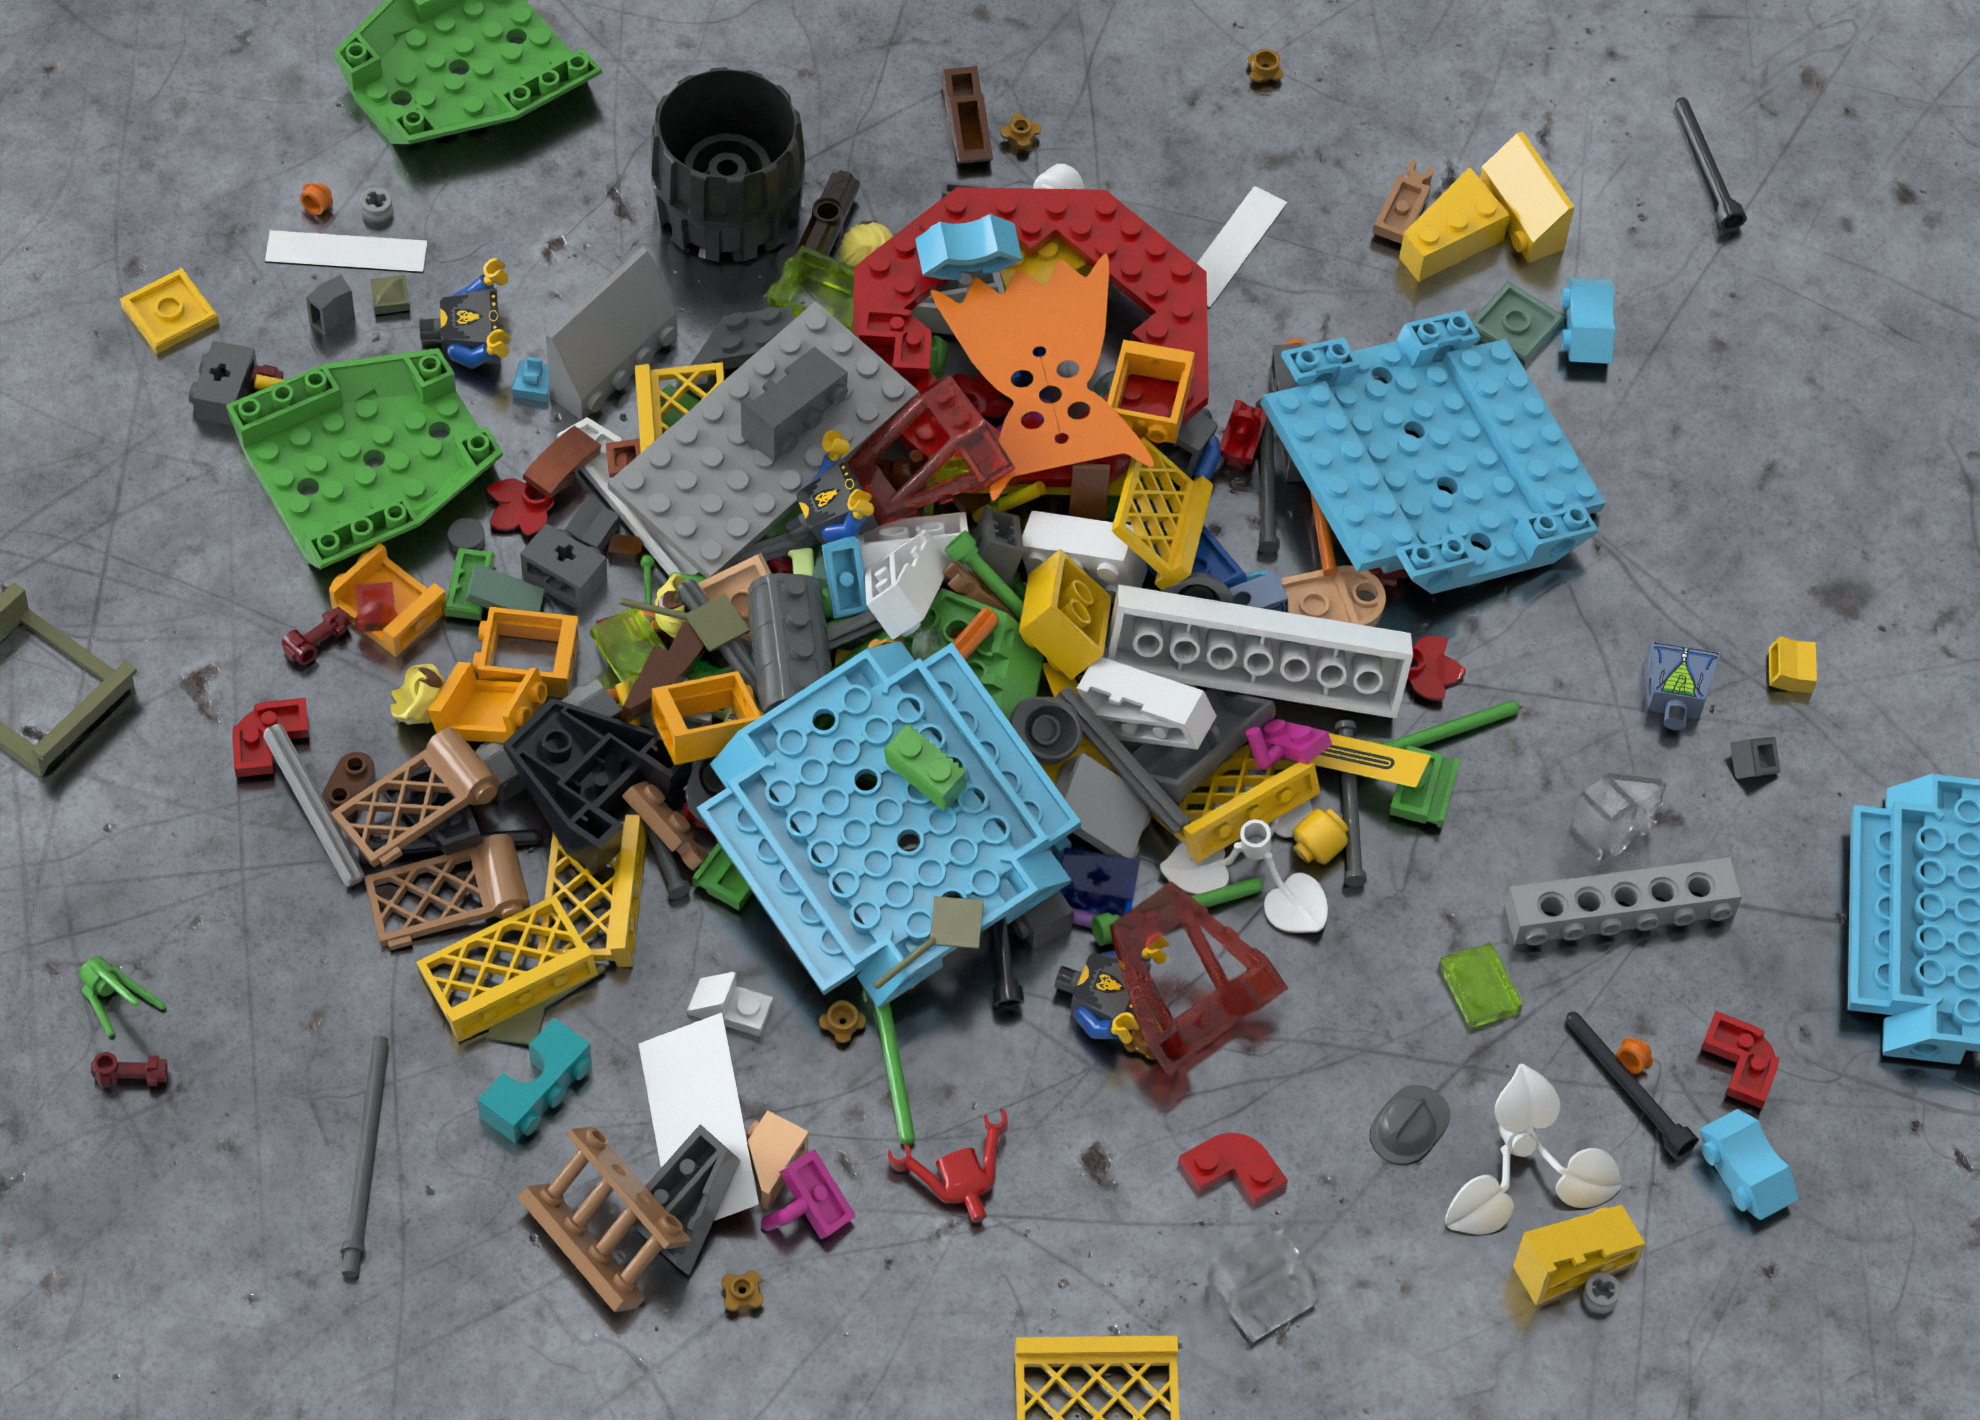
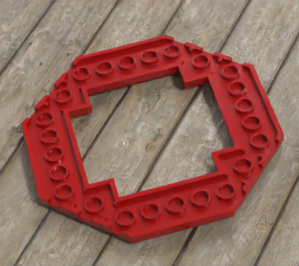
M956 187L854 266L852 333L859 338L862 306L913 310L931 295V290L937 291L950 281L931 278L922 274L915 241L918 236L939 222L949 224L968 223L992 214L1015 224L1019 247L1030 257L1055 237L1092 268H1094L1102 255L1106 253L1109 258V282L1151 316L1132 331L1131 341L1195 352L1194 374L1181 426L1208 405L1207 272L1107 190ZM865 344L893 368L894 345ZM930 372L929 377L902 376L919 391V398L885 429L911 451L920 450L923 453V461L950 485L966 486V482H988V486H990L993 461L1001 432ZM1131 374L1127 379L1120 409L1171 418L1179 382ZM1110 392L1103 397V399L1106 402L1108 401ZM1090 408L1077 419L1086 418L1090 413ZM1030 414L1021 421L1022 426L1027 429H1036L1042 425ZM1059 433L1055 436V441L1059 444L1066 443L1069 439L1065 433ZM1147 439L1155 447H1157L1160 444ZM1118 454L1081 463L1110 465V485L1128 470L1131 457L1127 454ZM1073 464L1014 476L1006 486H1018V482L1036 483L1041 481L1045 487H1070Z

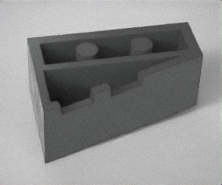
M813 347L786 367L784 372L787 375L778 383L770 379L763 384L762 389L765 392L755 400L747 396L741 401V436L773 462L783 453L787 455L792 452L799 442V437L807 429L810 431L815 429L823 419L824 412L831 405H839L848 393V372L816 347Z
M701 1124L645 1186L664 1209L681 1222L683 1231L692 1240L688 1246L670 1249L662 1248L660 1250L687 1275L690 1274L741 1161ZM639 1219L633 1224V1227L647 1240L651 1237L652 1234Z

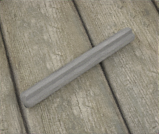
M275 724L266 728L263 738L344 885L351 887L363 881L364 872L336 821L333 819L330 810L284 727L281 724Z

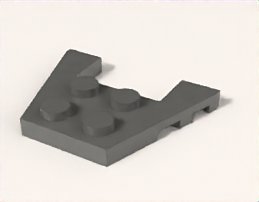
M791 305L768 307L764 310L746 313L737 312L723 316L691 365L723 362L724 369L742 366L795 319ZM715 375L701 376L694 385L708 393L713 388ZM678 382L676 388L679 389L682 386V384ZM691 390L686 392L692 397H697Z

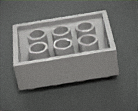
M640 248L546 334L550 398L580 420L585 419L592 412L599 411L606 399L615 390H621L627 384L630 376L635 373V365L649 364L653 355L663 346L670 345L677 335V312L646 248Z

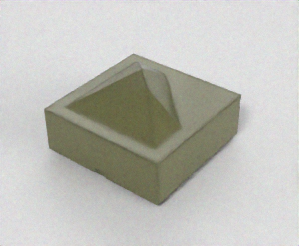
M405 275L370 279L375 315L410 310Z

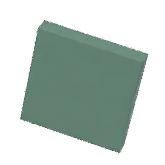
M1507 281L1471 321L1481 336L1479 340L1489 343L1506 339L1522 366L1525 367L1564 324L1565 316Z

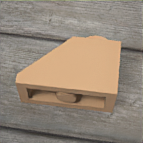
M768 1110L760 1122L755 1120L746 1133L756 1190L761 1207L769 1211L786 1184L779 1171L807 1152L809 1138L808 1131Z

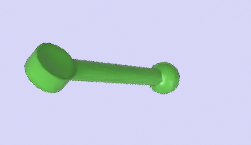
M645 555L640 561L641 566L644 568L645 603L652 605L651 568L654 566L655 561L652 556Z

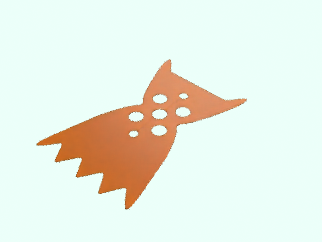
M1106 253L1097 261L1087 277L1080 275L1065 261L1058 260L1046 285L1038 283L1018 268L1003 294L996 292L978 277L973 279L962 303L954 301L941 292L931 290V296L938 310L971 362L998 391L1014 402L1004 420L993 461L990 478V495L993 501L999 497L1010 479L1018 475L1118 454H1127L1148 467H1154L1150 453L1134 431L1102 397L1087 388V383L1093 376L1099 361L1105 337L1109 284V258ZM1036 347H1044L1046 349L1045 355L1041 357L1034 356L1032 351ZM1064 361H1074L1079 366V372L1071 378H1064L1058 375L1057 367ZM1026 370L1032 373L1033 382L1027 387L1019 388L1011 383L1012 375L1017 371ZM1047 386H1055L1062 392L1061 398L1053 404L1044 403L1039 398L1040 391ZM1076 402H1084L1089 405L1090 413L1086 418L1073 419L1068 415L1069 406ZM1029 412H1038L1044 417V422L1039 428L1027 429L1021 424L1022 417ZM1059 433H1065L1069 439L1066 443L1059 444L1055 441V436Z

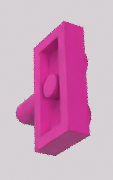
M1278 719L1267 723L1263 730L1259 727H1253L1246 731L1256 765L1260 770H1267L1282 758L1307 764L1332 745L1328 731Z
M813 1149L779 1171L796 1200L785 1208L764 1216L761 1219V1226L765 1231H772L790 1224L802 1214H805L819 1238L823 1239L855 1218L856 1215L820 1156Z

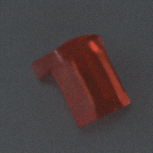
M392 582L355 585L358 613L354 622L355 630L361 632L383 631L398 616L395 611Z

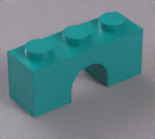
M553 1018L529 1044L530 1063L543 1072L540 1077L534 1081L523 1083L513 1080L503 1072L477 1100L479 1118L515 1144L524 1134L528 1136L534 1132L545 1111L549 1107H556L563 1100L569 1085L575 1079L581 1080L588 1073L592 1065L590 1043L556 1018Z

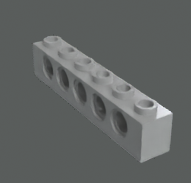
M1730 857L1510 886L1505 901V909L1514 944L1527 943L1528 945H1539L1547 940L1561 938L1577 940L1584 935L1599 933L1602 935H1614L1621 930L1636 928L1646 931L1658 925L1673 923L1683 926L1703 919L1721 921L1736 914L1742 895ZM1691 892L1700 893L1703 897H1697ZM1654 897H1661L1667 902L1658 901ZM1617 902H1625L1630 907L1621 906ZM1581 907H1588L1592 909L1593 912L1585 911ZM1544 912H1552L1556 916L1551 917L1546 915Z

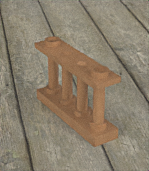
M594 1127L570 1129L566 1135L576 1145L578 1151L551 1185L548 1183L526 1186L517 1198L614 1312L637 1309L646 1298L637 1287L636 1280L662 1248L670 1249L688 1246L692 1240L683 1231L681 1222L664 1209L608 1144L609 1140L603 1132ZM588 1162H590L603 1178L574 1213L565 1203L563 1194ZM614 1190L627 1207L602 1239L598 1241L588 1230L587 1223ZM637 1219H639L652 1235L623 1270L612 1258V1251Z

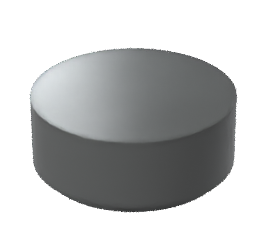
M472 518L456 520L448 529L449 546L456 553L458 548L481 550L485 544V532L482 524Z

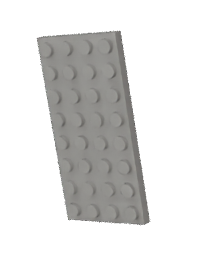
M815 301L607 482L608 489L703 576L709 578L731 566L799 505L796 497L798 491L813 480L820 470L824 455L829 453L822 447V440L827 431L832 430L842 433L843 439L847 440L850 444V451L845 456H839L847 462L919 398V391ZM816 347L848 372V393L839 405H831L824 412L823 419L815 429L811 431L807 429L799 437V442L792 452L787 455L783 453L773 462L741 436V401L747 396L755 400L765 392L762 389L763 384L770 379L778 383L787 375L784 372L786 367L810 349Z

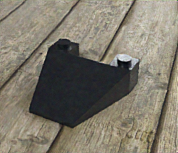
M554 698L547 701L503 744L506 754L565 853L596 875L621 851L624 824L608 813L623 799L622 795L631 786L646 781L648 784L656 786L665 797L664 802L668 804L687 786L693 767V761L674 765L658 732Z

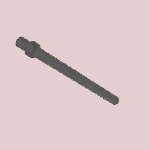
M374 1036L372 1040L346 1241L341 1243L340 1250L341 1254L344 1255L341 1274L347 1278L358 1276L360 1257L365 1253V1244L362 1243L388 1047V1038L384 1036Z

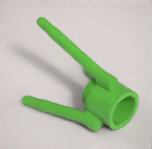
M95 956L89 959L79 971V978L86 984L81 992L89 999L102 1026L110 1037L115 1035V1031L97 997L98 994L108 996L116 991L126 1001L137 1007L140 1003L139 1000L123 986L125 985L158 1009L164 1010L166 1008L164 1002L124 975L117 966H111L102 956Z

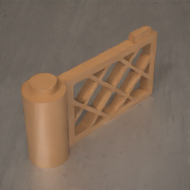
M445 728L430 739L424 751L333 810L331 815L373 867L380 863L385 867L403 855L402 848L468 804L479 805L490 802L497 794L499 779L456 729ZM424 765L431 771L429 782L410 781L412 773ZM388 789L400 790L397 803L379 802L380 795ZM407 792H426L423 805L405 804ZM434 792L450 793L454 798L444 806L431 805ZM356 810L368 811L365 824H352L345 818ZM376 811L393 812L392 825H373ZM402 813L421 814L419 822L414 826L399 827ZM370 835H389L387 844L373 852L368 846Z
M495 834L482 839V844L448 856L445 854L364 876L381 947L389 945L391 951L413 945L412 939L494 916L504 920L530 907L514 839L507 834ZM471 860L473 870L465 881L450 874L456 864ZM429 872L437 876L428 891L412 884L419 874ZM475 880L477 881L478 888L472 885ZM444 881L460 888L451 902L435 895ZM392 882L400 887L393 898L388 901L377 895L375 886ZM407 891L422 897L413 913L398 906ZM470 892L481 898L483 907L466 911L458 907L465 894ZM430 902L445 909L440 918L428 921L420 916ZM380 905L383 906V907H385V909H384V911H383L382 913H381ZM392 912L408 919L402 929L386 933L384 924Z

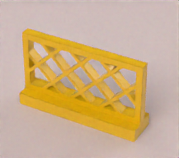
M723 362L654 370L650 369L649 364L635 365L641 453L663 434V431L666 432L670 428L662 422V418L672 407L683 416L689 412L677 403L688 390L704 399L725 380ZM716 375L717 383L708 393L694 385L701 376ZM676 379L682 386L672 397H669L660 390V380ZM661 399H662L664 402H666L662 407H661Z
M1143 436L1140 440L1150 453L1154 468H1150L1131 457L1111 532L1157 571L1154 584L1163 590L1183 581L1191 575L1213 484L1204 476L1194 482ZM1139 477L1143 478L1148 490H1144ZM1155 477H1158L1164 491H1160ZM1172 480L1180 486L1179 491H1176ZM1133 499L1137 500L1142 513H1138ZM1149 499H1152L1158 513H1154ZM1165 500L1169 501L1173 513H1170ZM1126 522L1131 523L1135 534L1126 527ZM1143 522L1147 523L1152 536H1148ZM1159 522H1162L1166 530L1167 536H1164V533L1160 527ZM1153 545L1157 546L1161 557L1155 552Z
M1250 744L1237 750L1228 761L1221 764L1209 775L1207 780L1193 789L1210 787L1209 793L1190 792L1182 802L1178 803L1180 804L1179 808L1189 818V821L1193 822L1184 826L1181 832L1173 835L1187 846L1189 857L1196 863H1199L1241 839L1240 831L1246 822L1261 820L1267 824L1320 794L1315 764L1311 761L1306 764L1282 758L1267 769L1266 775H1248L1249 770H1259L1253 758ZM1275 769H1285L1282 772L1274 775ZM1228 770H1241L1240 775L1222 776ZM1218 787H1236L1235 793H1217ZM1244 787H1253L1243 793ZM1188 804H1205L1204 810H1186ZM1214 804H1223L1220 807L1212 810ZM1150 809L1149 814H1151V817L1154 818L1158 823H1160L1164 828L1168 830V828Z
M625 815V822H621L624 824L621 851L616 855V862L612 859L608 863L615 870V874L603 885L592 876L595 873L587 868L584 869L577 861L565 853L553 832L544 900L556 895L560 902L567 897L576 906L567 914L571 922L581 914H584L592 922L588 928L579 934L583 942L599 930L607 937L606 948L590 949L595 961H615L617 967H633L648 836L642 818L639 815ZM571 864L580 874L564 886L557 879L558 873ZM588 880L597 890L580 902L571 892ZM604 896L611 903V908L597 919L588 909ZM553 910L542 915L541 926L554 927V925L551 927L552 921L555 923L557 916L553 913ZM539 936L538 950L544 951L549 937ZM569 942L562 949H553L552 953L563 954L575 948L573 942Z
M556 895L416 962L419 971L450 1023L458 1043L598 975L593 953L587 943L582 941ZM554 910L557 920L553 928L535 925L539 916ZM510 930L522 931L523 935L519 944L515 945L501 942L504 933ZM531 934L549 937L544 951L526 947ZM557 939L573 942L575 948L563 954L552 953ZM477 946L489 949L484 962L466 959L469 950ZM497 950L514 954L509 968L491 964ZM522 956L540 959L538 966L528 971L517 969ZM442 963L454 965L449 979L433 976L430 969ZM462 967L479 971L474 985L457 981ZM487 973L505 976L503 983L493 988L482 986ZM452 990L470 993L467 1001L452 1008L448 1003Z
M1178 1335L1016 1337L1014 1344L1016 1419L1025 1420V1413L1037 1402L1053 1417L1051 1420H1065L1062 1416L1078 1402L1093 1416L1091 1420H1106L1103 1415L1118 1401L1134 1416L1131 1420H1147L1143 1415L1159 1401L1170 1412V1420H1180L1177 1365ZM1092 1366H1103L1098 1372L1092 1368ZM1111 1366H1121L1132 1376L1119 1392L1101 1377ZM1132 1366L1143 1367L1137 1372ZM1151 1366H1168L1169 1381L1159 1392L1142 1377ZM1024 1367H1041L1051 1379L1036 1393L1024 1381ZM1051 1367L1062 1368L1056 1373ZM1070 1367H1082L1092 1377L1078 1393L1061 1378ZM1136 1381L1153 1396L1139 1412L1122 1397ZM1055 1382L1073 1397L1058 1413L1041 1398ZM1095 1382H1098L1113 1397L1099 1412L1082 1398ZM1168 1389L1170 1402L1162 1396ZM1025 1392L1032 1397L1026 1405Z

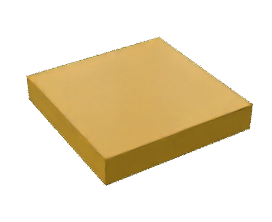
M183 268L120 298L121 307L156 354L219 323L218 315Z

